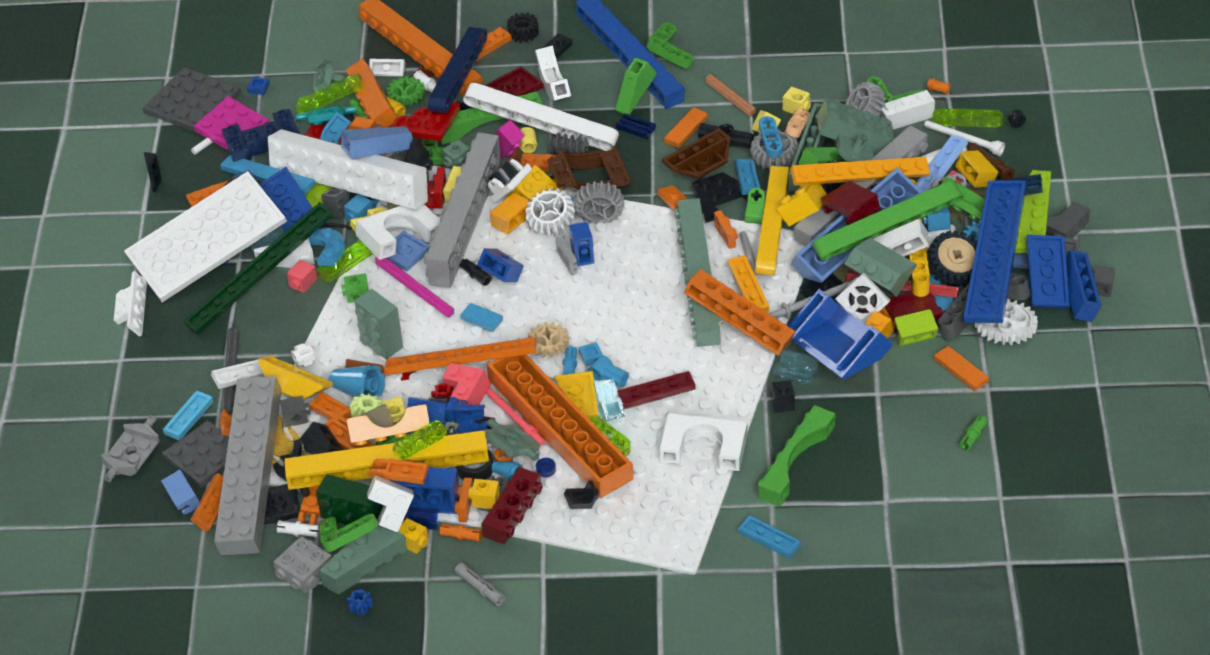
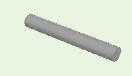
M742 231L739 236L746 257L754 274L757 275L755 272L756 261L747 233Z

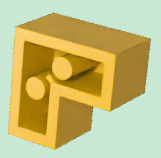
M821 184L800 185V188L795 191L794 195L791 197L786 195L780 200L781 203L777 210L790 227L819 211L822 206L821 198L827 195Z

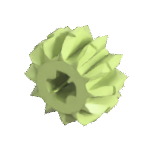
M361 393L359 397L355 396L352 404H350L351 418L383 405L382 400H378L377 395L370 396V393L368 395Z

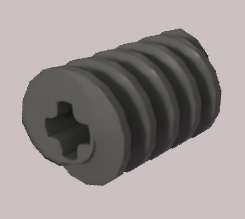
M558 132L556 137L553 135L550 139L549 152L550 154H558L559 150L562 149L565 153H588V137H585L584 141L581 142V136H578L577 140H575L574 135H571L570 139H568L567 134H564L563 138H561V133Z

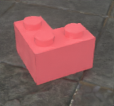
M455 363L449 364L442 377L445 384L453 386L451 397H456L458 402L466 400L467 404L480 405L491 384L484 369Z

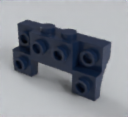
M282 109L272 113L273 122L241 131L238 124L221 129L233 162L268 152V136L281 129L300 134L290 109Z

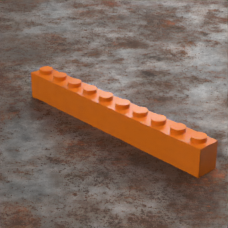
M366 0L358 4V16L361 21L367 23L372 29H375L436 77H441L453 56L452 53L382 1ZM471 69L458 94L465 96L471 83L483 85L482 76Z

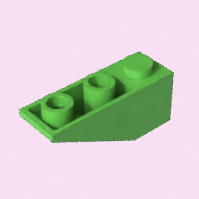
M635 57L626 70L615 108L616 112L629 116L657 75V72L648 62Z

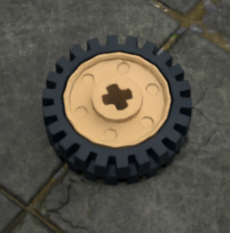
M955 230L953 233L951 231L941 233L933 240L927 251L928 267L931 269L930 274H936L935 279L937 281L942 279L941 283L944 285L948 282V286L955 284V287H960L961 285L964 287L970 283L977 241L974 240L972 242L973 237L970 235L966 238V233L961 232L960 235Z

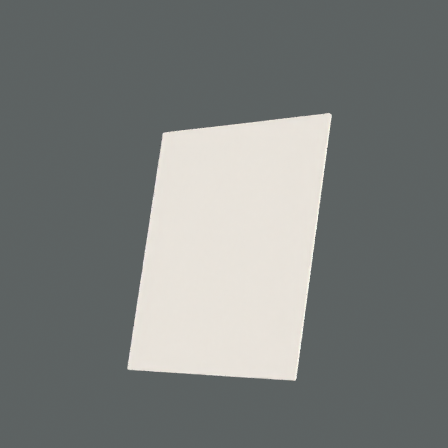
M433 166L432 170H429V181H433V175H436L438 166ZM445 168L446 181L452 169ZM562 189L560 191H565L566 194L569 195L571 198H574V196L577 193L576 191H571L567 189ZM490 190L463 259H468L477 265L484 248L498 249L524 265L518 282H503L482 269L492 277L491 282L484 286L475 278L472 279L466 271L459 267L451 288L429 285L428 277H426L427 265L424 263V258L406 272L454 308L455 313L450 318L443 315L375 263L376 256L359 239L305 342V345L310 344L316 360L312 361L313 364L308 367L300 366L298 368L329 380V375L334 369L345 368L346 359L381 364L385 367L386 359L375 354L370 347L363 345L360 341L355 302L348 303L347 296L342 294L341 285L345 284V276L366 273L369 290L373 289L398 307L403 348L389 358L528 338V333L531 332L532 327L537 329L538 323L541 326L544 325V322H547L548 325L555 322V326L562 324V328H566L567 333H569V346L572 345L577 348L576 360L578 365L575 368V373L588 372V368L592 365L585 366L578 347L597 342L602 354L608 357L614 366L629 373L627 384L623 388H619L604 379L600 381L594 380L599 420L591 421L633 463L634 480L602 498L598 496L592 509H570L564 496L565 490L585 488L587 483L546 441L543 446H540L539 451H536L539 454V458L536 461H533L527 455L513 457V461H517L524 469L541 474L543 488L541 493L536 495L532 507L525 512L523 521L516 526L512 537L691 575L697 573L734 471L720 469L719 454L722 445L710 437H697L690 440L684 447L680 464L660 462V445L668 413L747 422L748 434L776 354L719 316L721 345L697 346V339H693L692 328H695V326H691L690 314H693V312H689L688 300H691V298H687V295L684 294L687 287L684 281V273H687V271H683L682 260H685V258H681L680 247H683V245H679L678 234H681V232H677L676 221H679V219H675V212L671 208L624 200V208L617 220L613 219L611 223L606 221L605 223L598 222L597 224L595 222L589 224L588 220L583 221L582 217H579L575 210V215H573L574 221H570V225L588 222L593 237L594 263L577 267L578 273L572 275L556 250V238L560 236L564 238L571 250L569 227L565 226V231L559 230L558 235L555 232H552L551 236L547 232L542 235L540 231L536 233L534 228L529 226V222L526 219L507 235L491 226L490 212L501 204L510 192L498 201L493 202L490 197L494 193ZM445 199L443 208H429L439 219L445 213ZM379 200L376 208L384 206L388 210L387 202ZM538 211L537 218H539L541 211ZM702 214L711 275L741 295L728 266V259L746 255L739 236L740 232L745 231L756 261L762 224L745 223V221L729 219L732 229L735 228L738 234L736 247L729 249L716 229L714 221L706 223L704 221V214ZM395 227L387 230L394 238L401 232L406 231L425 242L415 231L408 228ZM784 228L781 230L775 276L755 275L769 304V312L767 313L781 309V303L783 302L787 306L794 304L799 293V287L804 280V277L791 266L795 255L805 247L794 240V230ZM470 303L503 315V321L494 332L461 320L460 314ZM785 316L777 318L785 325L788 324L789 319ZM559 351V356L552 354V358L549 355L542 358V354L537 356L535 353L527 354L554 383V376L562 375L564 367L562 361L565 358L566 351ZM496 359L459 365L484 369L488 377L487 364ZM448 366L415 371L417 373L410 374L409 380L401 381L403 373L385 375L383 394L377 398L383 401L401 397L404 408L408 405L409 397L428 400L431 397V392L435 391V386L444 383L442 377ZM686 371L690 372L695 382L696 390L624 410L620 409L615 398V391ZM491 383L489 387L493 391H495L516 413H518L530 425V423L512 406V404ZM332 386L322 391L350 407L354 397ZM281 394L280 400L293 398V396ZM319 394L305 399L304 403L309 405ZM486 394L484 395L480 405H485L484 416L495 417L496 422L501 425L514 423L522 429ZM279 405L269 481L270 486L276 487L287 484L286 481L277 476L273 468V464L276 462L284 466V462L279 456L292 454L294 440L300 439L313 421L325 424L329 419L309 408L310 414L307 415L308 423L285 427L281 406ZM454 421L446 422L445 436L446 430H449V426L453 425L455 426V434H459L456 430L459 424L454 423ZM375 438L368 439V441L376 445ZM486 438L487 448L491 451L494 462V452L498 449V447L494 446ZM302 443V454H301V456L310 455V454L304 449V445H303V443ZM486 462L467 464L463 466L470 469H476L482 467ZM456 466L446 468L456 469ZM492 472L491 474L492 476H494L495 479H497L498 477H502V480L504 481L505 479H507L494 472ZM458 476L459 486H462L464 480ZM373 478L355 480L354 482L370 486ZM472 502L467 522H459L458 513L447 514L409 510L406 512L407 515L455 525L462 524L465 527L482 529L481 524L489 513L473 508Z

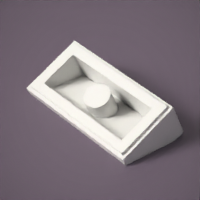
M370 59L369 67L375 76L403 77L406 62L403 59Z

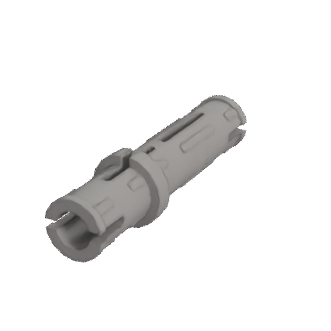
M463 562L455 567V573L477 589L482 597L488 598L496 606H501L505 602L506 596L498 591L493 583L484 580Z

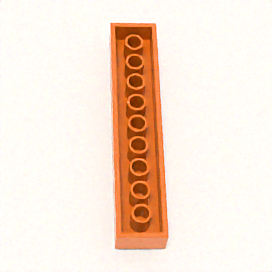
M528 355L500 358L487 364L488 379L493 386L538 430V433L586 483L593 481L600 498L634 480L633 463Z

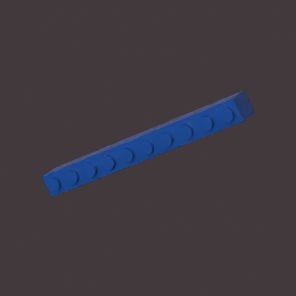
M601 0L576 1V15L627 69L635 57L648 62L657 75L647 90L666 109L684 102V86L679 84L675 77L666 70L665 66L661 65L656 57L648 52L647 48L638 41L636 36L629 32L627 27L621 24L620 20L611 13L610 9L603 5Z

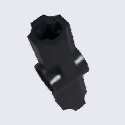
M701 123L699 126L698 138H702L720 128L731 137L730 147L735 145L751 149V143L754 140V134L734 130L730 124L714 126Z

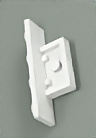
M134 271L132 272L131 286L120 290L116 294L114 321L119 325L127 320V327L140 337L143 332L147 282L144 277Z

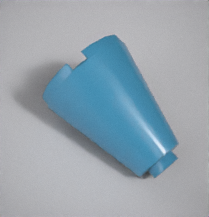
M376 365L334 369L329 375V381L333 382V388L352 397H359L361 393L364 395L370 393L372 397L376 395L377 397L382 396L385 387V376L380 372L382 370L381 367Z

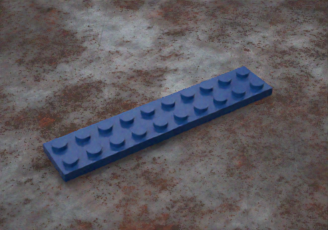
M1026 180L988 181L964 311V323H1003L1027 187Z

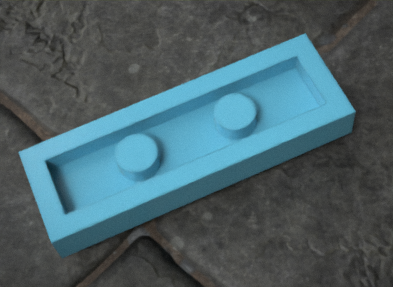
M196 390L163 428L164 435L176 440L182 439L214 402L213 397Z

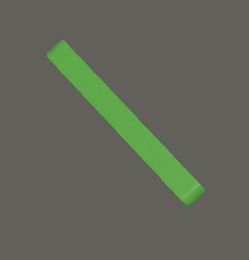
M953 180L822 236L815 240L812 246L821 261H826L855 248L869 238H876L959 202L963 195Z

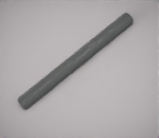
M236 327L228 329L225 367L236 365L239 338L238 328ZM234 385L223 388L221 412L223 409H226V413L229 415L232 414Z

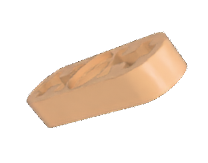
M797 109L788 122L785 132L792 137H800L805 130L810 113L803 109Z

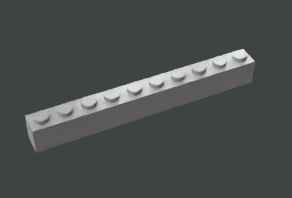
M910 125L871 160L917 157L922 152H925L928 147V134ZM882 180L854 181L853 183L870 191ZM821 206L819 211L802 219L794 226V240L804 246L808 245L842 214L836 211L826 214L824 213L823 206Z

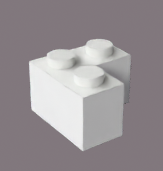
M375 475L368 489L367 497L384 505L378 517L379 525L398 532L414 497L412 489Z

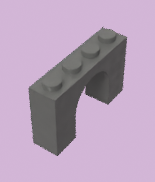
M1074 201L1062 214L1055 217H1047L1046 235L1064 236V238L1073 239L1089 222L1090 208Z

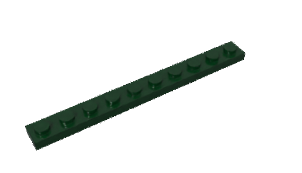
M320 202L190 314L184 320V324L197 335L332 218L333 212Z

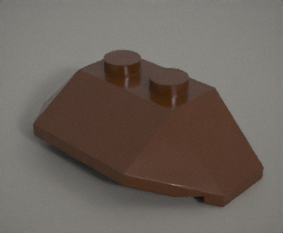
M718 128L663 158L662 162L673 172L699 179L728 163L731 137Z

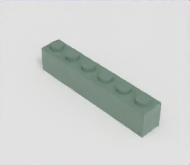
M814 103L792 166L800 165L798 162L805 147H823L826 137L819 134L817 114L822 104ZM789 171L788 191L795 192L800 188V185L794 186L791 171Z

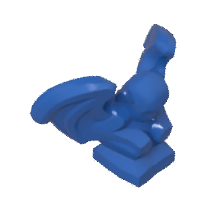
M451 397L445 409L447 422L455 421L458 423L459 426L456 430L459 434L486 431L487 421L482 423L475 422V420H482L484 418L485 405L467 404L466 400L458 402L456 397Z

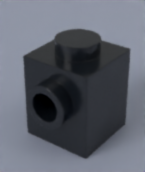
M791 380L772 383V402L775 413L795 410V394Z

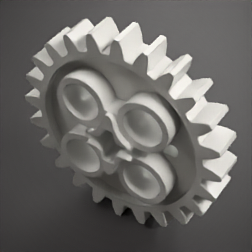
M1007 299L1003 323H975L974 327L977 328V333H981V337L987 336V341L994 339L995 344L1001 341L1002 345L1006 342L1012 345L1014 341L1020 344V340L1027 342V337L1032 338V334L1036 333L1038 321L1035 311H1030V306L1024 308V303L1017 304V300L1012 303L1010 299Z

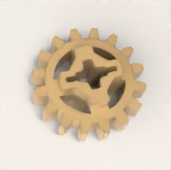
M544 322V325L541 326L538 323L537 329L532 327L531 332L528 333V338L536 337L537 348L535 355L542 354V358L546 355L552 358V354L559 356V351L565 352V347L569 346V333H567L566 328H562V324L555 326V322H552L551 325Z

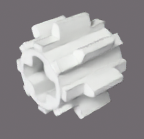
M299 344L294 347L295 350L291 351V356L297 367H308L313 364L312 361L316 360L315 353L310 344Z

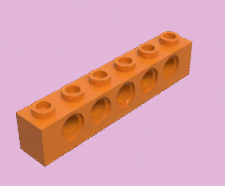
M702 269L689 280L684 294L778 356L790 345L796 331Z

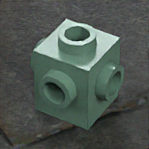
M459 139L442 150L444 165L451 169L453 166L461 167L462 164H465L467 152H470L471 148Z

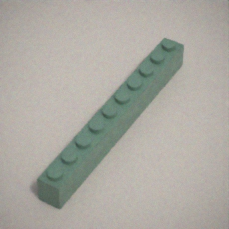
M700 198L678 200V208H674L675 219H679V221H676L677 232H681V234H678L679 245H683V247H680L681 258H685V260H682L683 271H687V273H684L685 285L688 284L689 280L700 269L711 275ZM692 298L688 300L689 312H693V314H690L691 326H695V328H692L693 339H697V346L721 345L718 316Z

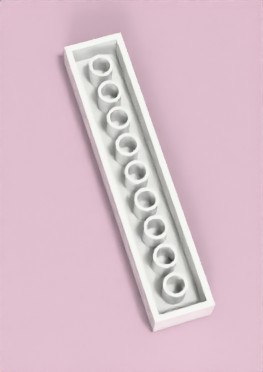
M282 129L268 136L269 162L271 167L277 169L287 167L289 172L314 179L316 183L344 189L411 209H416L428 202L425 167L380 155L350 158L341 145Z

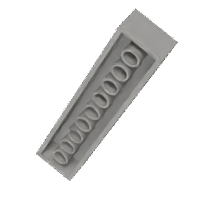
M477 133L476 138L472 140L471 150L466 155V162L461 166V174L456 178L455 189L451 190L450 201L446 202L445 213L440 217V225L436 227L435 237L431 239L429 251L424 256V263L427 265L426 277H428L429 285L451 288L461 260L464 257L490 192L488 186L490 180L488 177L501 164L499 135Z
M276 376L237 379L214 543L221 556L260 553L280 405L279 400L281 398V388Z

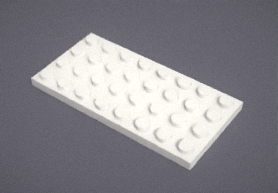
M247 171L127 248L124 252L160 301L164 302L286 223L287 220Z

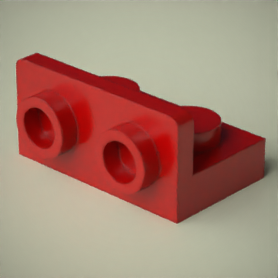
M437 167L436 175H433V181H428V202L425 203L428 208H443L445 199L443 189L447 182L445 167Z

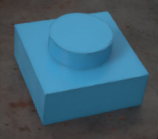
M597 342L578 347L585 366L593 364L603 355Z

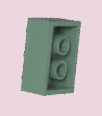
M370 289L354 301L355 313L357 315V326L360 332L359 338L361 343L370 347L375 354L387 360L403 348L398 307L373 289Z

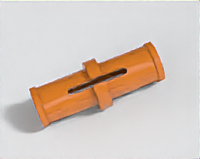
M442 523L440 526V536L454 537L460 541L465 539L480 542L482 539V529L469 528L462 524L457 526Z

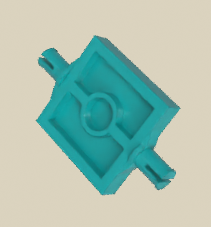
M337 106L308 110L306 113L296 114V121L308 120L309 123L313 122V125L323 124V121L330 120L336 112L342 116L348 113H356V106Z

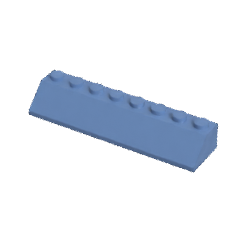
M898 168L870 190L878 196L880 211L923 193ZM841 215L795 255L791 266L804 278L822 283L846 262L853 249L826 261H821L812 246V243L818 238L847 226L845 216Z

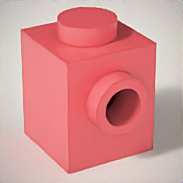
M299 260L287 273L289 287L305 293L317 280L315 266Z

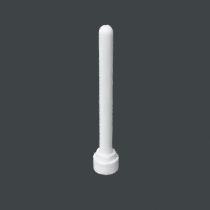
M925 121L924 123L926 128L950 136L965 138L967 142L989 149L994 155L1001 156L1004 152V142L998 140L990 142L931 121Z

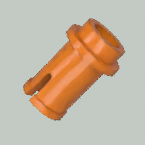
M930 78L927 84V89H930L931 92L934 90L947 95L951 87L950 83L938 81L936 78Z

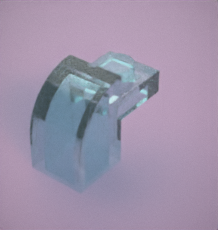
M614 379L594 383L598 401L597 405L602 420L605 422L625 417L621 397L618 398Z

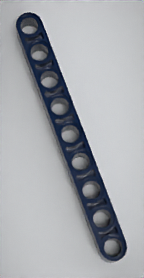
M468 27L429 96L428 111L448 112L486 43L487 29Z

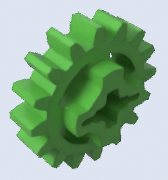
M405 76V78L398 77L399 80L393 79V83H388V88H386L387 97L398 101L404 107L408 104L413 106V102L418 104V99L422 100L423 95H425L423 83H420V79L415 80L414 76L408 78V76Z

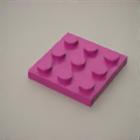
M227 96L194 125V131L228 150L221 129L238 124L241 131L267 124L269 119Z

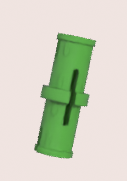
M977 415L972 425L967 427L965 436L959 442L963 450L965 448L966 451L971 450L975 441L981 437V432L988 423V419L985 416L981 418V415Z

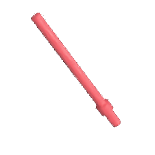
M489 387L486 395L516 422L524 432L539 442L540 446H543L546 440L538 434V430L533 425H529Z

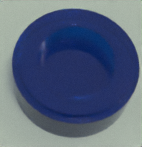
M551 458L539 459L536 462V472L541 474V477L554 475L556 472L555 461Z

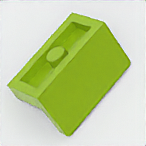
M930 309L894 319L898 330L897 342L899 347L936 338L938 327Z

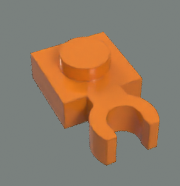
M223 409L219 424L222 435L229 437L232 414H227L226 409Z

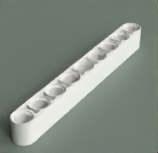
M471 83L463 98L464 103L468 106L557 135L559 132L562 137L564 134H567L568 139H570L571 135H574L575 140H577L578 136H581V142H583L584 138L588 137L589 146L604 151L611 150L619 137L618 131L614 128L478 83Z

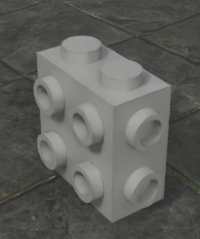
M301 536L273 561L275 575L280 580L290 583L294 589L301 590L306 594L317 586L321 580L320 569L332 558V555L325 549L323 550L318 547L312 540H307Z

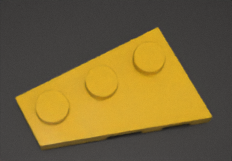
M593 371L554 376L557 386L590 420H599Z

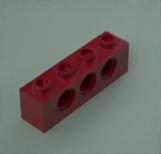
M518 467L481 524L484 538L504 545L509 538H512L516 526L523 521L525 512L532 507L536 495H539L542 491L541 474Z

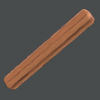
M709 74L705 77V82L748 116L756 113V108L714 75Z

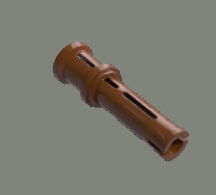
M975 143L969 146L968 151L979 150L998 171L997 175L1002 181H1010L1013 178L1015 170L1012 167H1007L1000 159L996 160Z

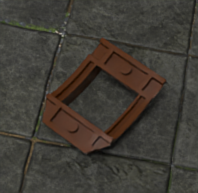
M613 146L608 151L598 150L588 153H565L561 149L554 158L551 156L547 160L558 188L577 192V190L581 189V186H586L587 183L576 182L571 169H593L603 166L609 178L608 181H603L604 184L609 182L611 186L616 185L617 189L631 184L630 177L616 146Z

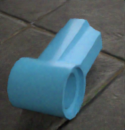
M601 355L588 368V372L593 371L594 380L600 381L604 379L619 388H623L629 378L628 372L614 366L612 361L604 355Z

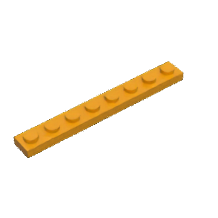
M926 157L793 165L790 168L794 186L883 180L896 168L908 178L927 177L930 174Z

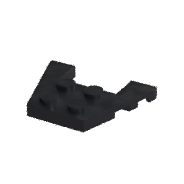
M723 172L692 182L693 193L696 199L700 198L701 210L706 223L714 221V212L719 211L715 206L741 197L748 202V195H742L739 181ZM757 195L756 197H753V198L755 199V201H758V198H761V197H760V195Z

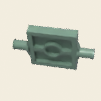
M493 418L488 420L487 425L492 429L486 430V438L494 446L505 452L507 456L513 458L527 455L533 461L539 458V454L536 451H539L541 444L514 423L501 425Z

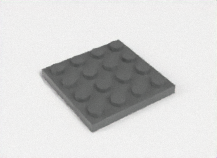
M183 67L143 107V111L145 114L197 133L194 131V125L227 96L236 99L241 93V89L238 86Z

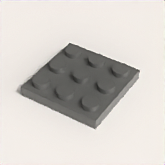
M207 420L162 452V456L177 470H181L183 475L201 489L212 480L214 475L224 472L229 437L222 435L221 430Z

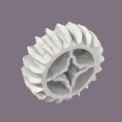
M551 187L549 191L543 189L541 194L536 192V197H531V202H527V208L525 209L526 219L529 222V226L534 228L536 233L540 231L544 235L547 232L551 236L552 232H555L558 235L559 230L565 231V226L569 227L570 221H574V202H572L571 197L565 191L560 192L558 188L555 191ZM563 205L564 209L563 212L560 214L559 211L561 210L560 208ZM541 210L540 216L537 218V213Z

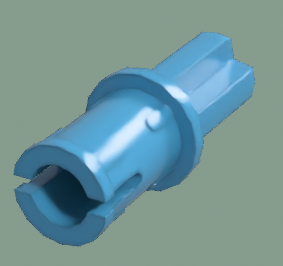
M572 345L566 349L565 358L562 361L564 366L562 375L575 373V368L578 365L576 360L577 348Z

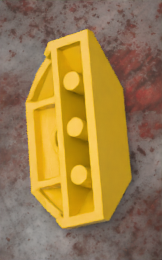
M271 355L259 358L258 360L265 377L276 376L281 388V394H288L293 397L303 396V400L333 386L332 381Z

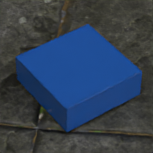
M253 77L247 87V92L264 95L270 85L269 79Z

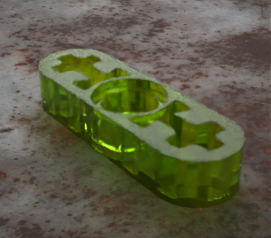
M588 417L604 435H613L609 440L625 456L630 453L631 445L627 437L600 417Z
M436 420L396 442L393 446V453L400 460H405L441 440L446 435L447 428L441 421Z

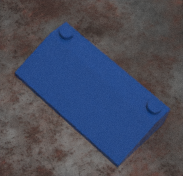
M820 289L817 290L788 325V327L796 331L792 339L794 343L844 380L881 360L893 346L881 332L871 325L867 326L839 306L829 295Z

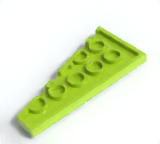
M1032 170L1026 180L1027 187L1015 253L1027 254V235H1046L1051 171Z

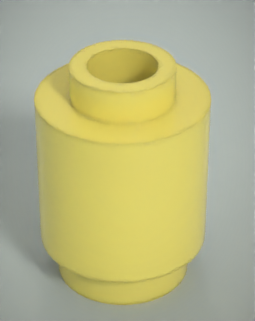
M524 127L520 129L525 135L521 140L522 145L520 149L524 153H532L537 147L536 133L533 128Z

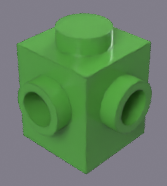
M366 273L344 277L345 284L341 285L343 296H347L348 303L354 302L369 291Z

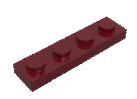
M686 371L615 391V398L620 409L624 410L696 390V386L690 372Z

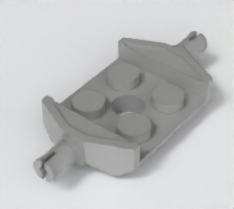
M150 415L143 424L123 425V434L107 455L103 453L101 455L102 462L109 469L108 473L104 476L105 481L111 482L115 475L132 476L138 472L160 442L158 434L151 428L157 421L155 416L152 417ZM131 451H135V452H136V453H132V454L128 455V453L131 452Z

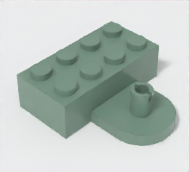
M826 98L817 114L819 134L836 140L837 151L847 162L871 160L874 157L873 153L878 154L894 140L892 122L889 119L875 116L868 111L858 110L851 105L841 104L837 100Z

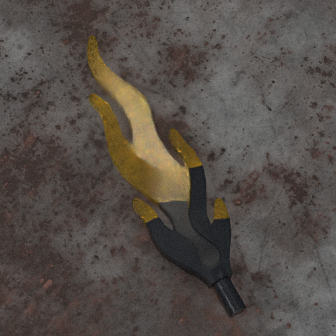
M278 415L273 455L280 458L284 462V466H281L275 458H272V465L277 476L287 482L284 459L300 457L301 454L302 456H307L308 454L306 451H302V442L298 434L290 426H288V431L293 437V441L287 438L283 429L282 418ZM308 487L299 488L304 497L310 495Z

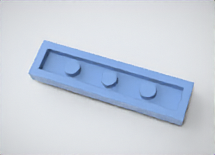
M951 135L929 165L930 174L927 177H920L917 181V187L922 192L930 190L931 183L934 180L944 177L961 151L968 144L967 140Z

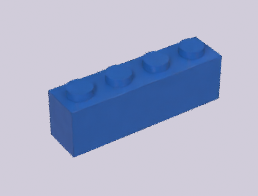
M1070 250L1066 256L1069 300L1074 319L1092 322L1102 305L1088 254Z

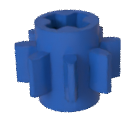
M362 589L352 591L351 597L347 598L350 613L354 611L358 616L369 613V607H373L370 592L366 593Z

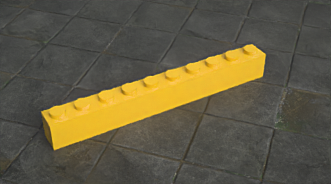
M485 430L284 459L289 490L319 486L326 474L350 481L371 478L369 472L374 468L372 463L376 458L424 463L434 468H446L489 461Z

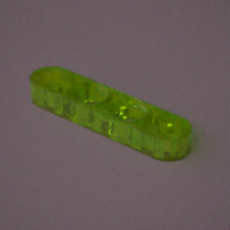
M939 108L933 111L932 120L934 123L943 126L999 127L1003 123V113L999 110ZM956 116H961V117H963V118H962V119H956L955 117H956Z

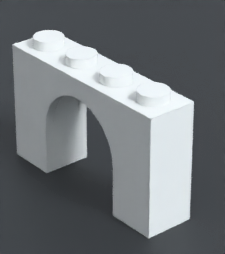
M425 204L416 209L398 206L357 220L356 236L381 260L396 254L397 240L387 230L395 227L408 228L415 231L426 243H429L435 237V229L437 226L439 227L440 219Z
M668 413L660 445V462L680 464L684 447L690 440L697 437H710L722 445L719 454L720 469L740 471L747 439V422Z

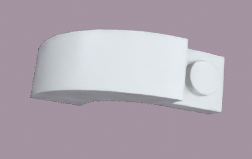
M553 46L535 50L539 66L538 71L549 98L554 101L571 96L568 81L562 77L559 71Z

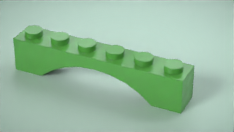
M538 92L517 96L543 105ZM477 108L459 111L441 144L460 140L469 131L484 123L507 118Z
M815 405L810 412H806L801 425H797L792 438H788L783 451L777 454L774 464L768 467L765 477L759 480L757 485L759 499L778 507L782 506L790 494L788 474L792 463L808 447L827 440L835 428L836 413Z

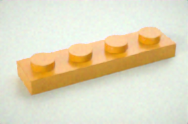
M746 255L728 259V266L741 295L765 312H769V304Z

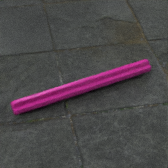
M377 257L375 258V263L443 315L448 318L454 315L455 312L452 306L389 259L379 260Z

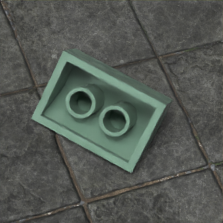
M872 238L856 246L844 263L852 272L859 276L865 273L873 283L895 297L898 296L917 266L916 263Z

